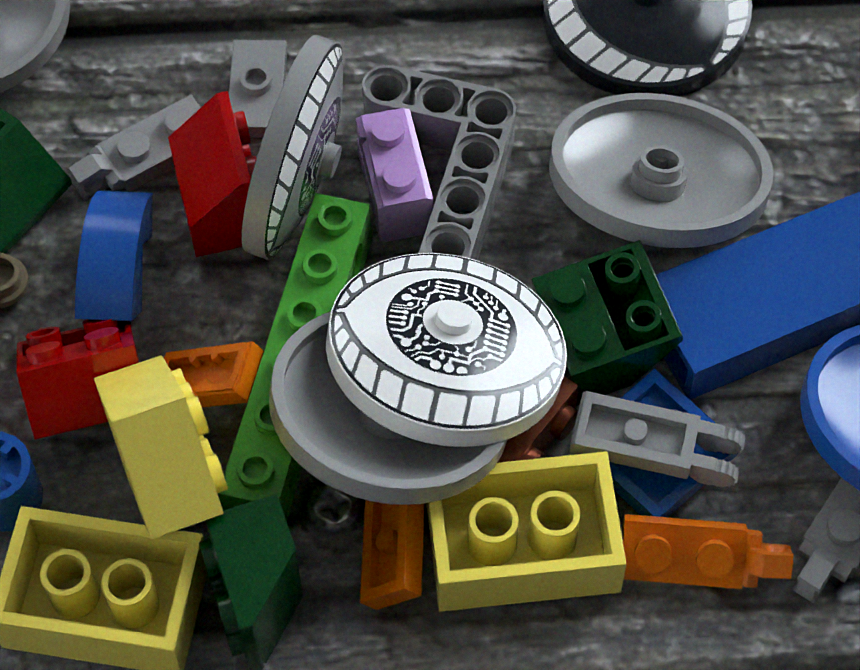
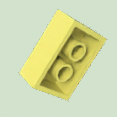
M160 355L95 377L94 381L121 461L150 538L154 539L224 514L217 493L228 490V486L216 454L213 455L208 439L203 436V434L209 433V428L198 397H194L189 382L185 381L181 368L171 371L163 356Z
M607 451L498 462L486 477L466 491L450 498L426 503L439 612L621 593L627 563Z
M21 506L0 576L1 647L136 670H184L207 576L199 542L204 540L203 535L176 530L151 539L146 526L142 524Z

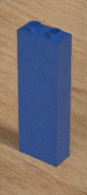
M860 191L656 274L683 335V341L664 357V360L687 398L691 400L826 343L830 338L843 330L860 325Z

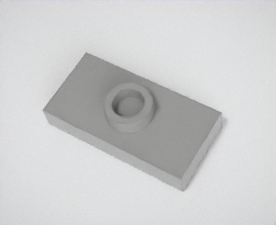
M233 40L229 98L233 113L244 111L250 138H263L274 105L285 81L287 62L286 40Z

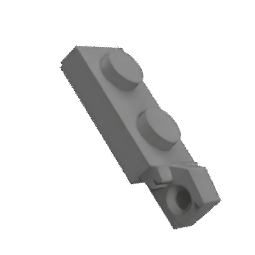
M189 95L94 146L88 151L86 157L68 168L72 184L81 198L85 201L93 197L97 191H104L109 187L112 191L124 188L126 192H131L174 169L168 137L201 108L192 95Z
M843 478L840 479L804 534L797 555L808 562L799 574L793 591L813 603L831 576L845 583L848 577L852 578L860 566V491Z

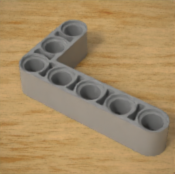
M382 65L373 68L367 72L362 82L363 115L398 108L410 109L418 143L451 151L418 253L450 254L478 261L514 146L516 105L513 98L499 89L397 66ZM471 167H482V169H472ZM457 211H468V212H471V213H469V214H457V213H455V212H457Z

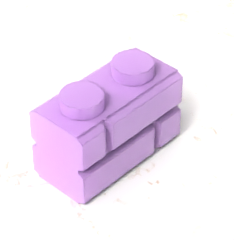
M398 108L361 115V117L356 118L358 154L372 212L375 215L379 241L388 242L424 235L433 210V196L410 109Z

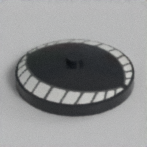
M543 0L545 33L552 49L561 62L580 79L598 89L615 95L656 93L679 97L710 85L723 76L739 58L747 41L752 18V0Z

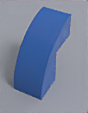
M97 191L92 197L86 213L79 248L75 290V319L133 321L142 312L143 244L152 237L153 193Z

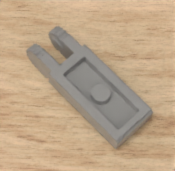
M586 391L582 393L569 453L586 454L607 451L609 462L684 479H688L689 475L701 484L730 488V486H735V483H737L739 468L735 467V464H731L730 461L727 462L714 457L693 453L695 443L707 451L731 455L738 452L741 453V450L744 449L745 435L742 434V431H738L737 428L734 429L730 426L725 427L721 424L700 420L701 416Z

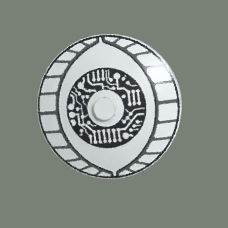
M407 254L380 261L364 269L343 287L335 299L326 335V353L331 372L344 394L357 408L380 425L398 434L421 442L441 446L474 447L489 445L515 437L534 426L547 414L553 405L564 377L567 361L566 343L559 323L548 306L535 292L518 279L496 267L470 258L450 254Z

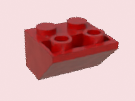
M228 91L216 93L168 137L196 257L242 247L244 210L257 159L256 156L251 154L249 146L251 140L244 111L233 113Z
M85 319L82 322L83 327L64 332H60L59 327L41 328L28 333L25 336L26 341L17 343L16 374L34 440L108 422L94 378L140 362L130 321Z

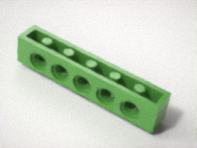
M319 193L314 195L225 470L224 477L228 490L218 493L223 510L277 494L287 522L303 467L289 454L281 443L271 420L269 391L274 364L287 340L309 321L331 312L335 299L343 287L354 276L363 271L372 242L370 204Z

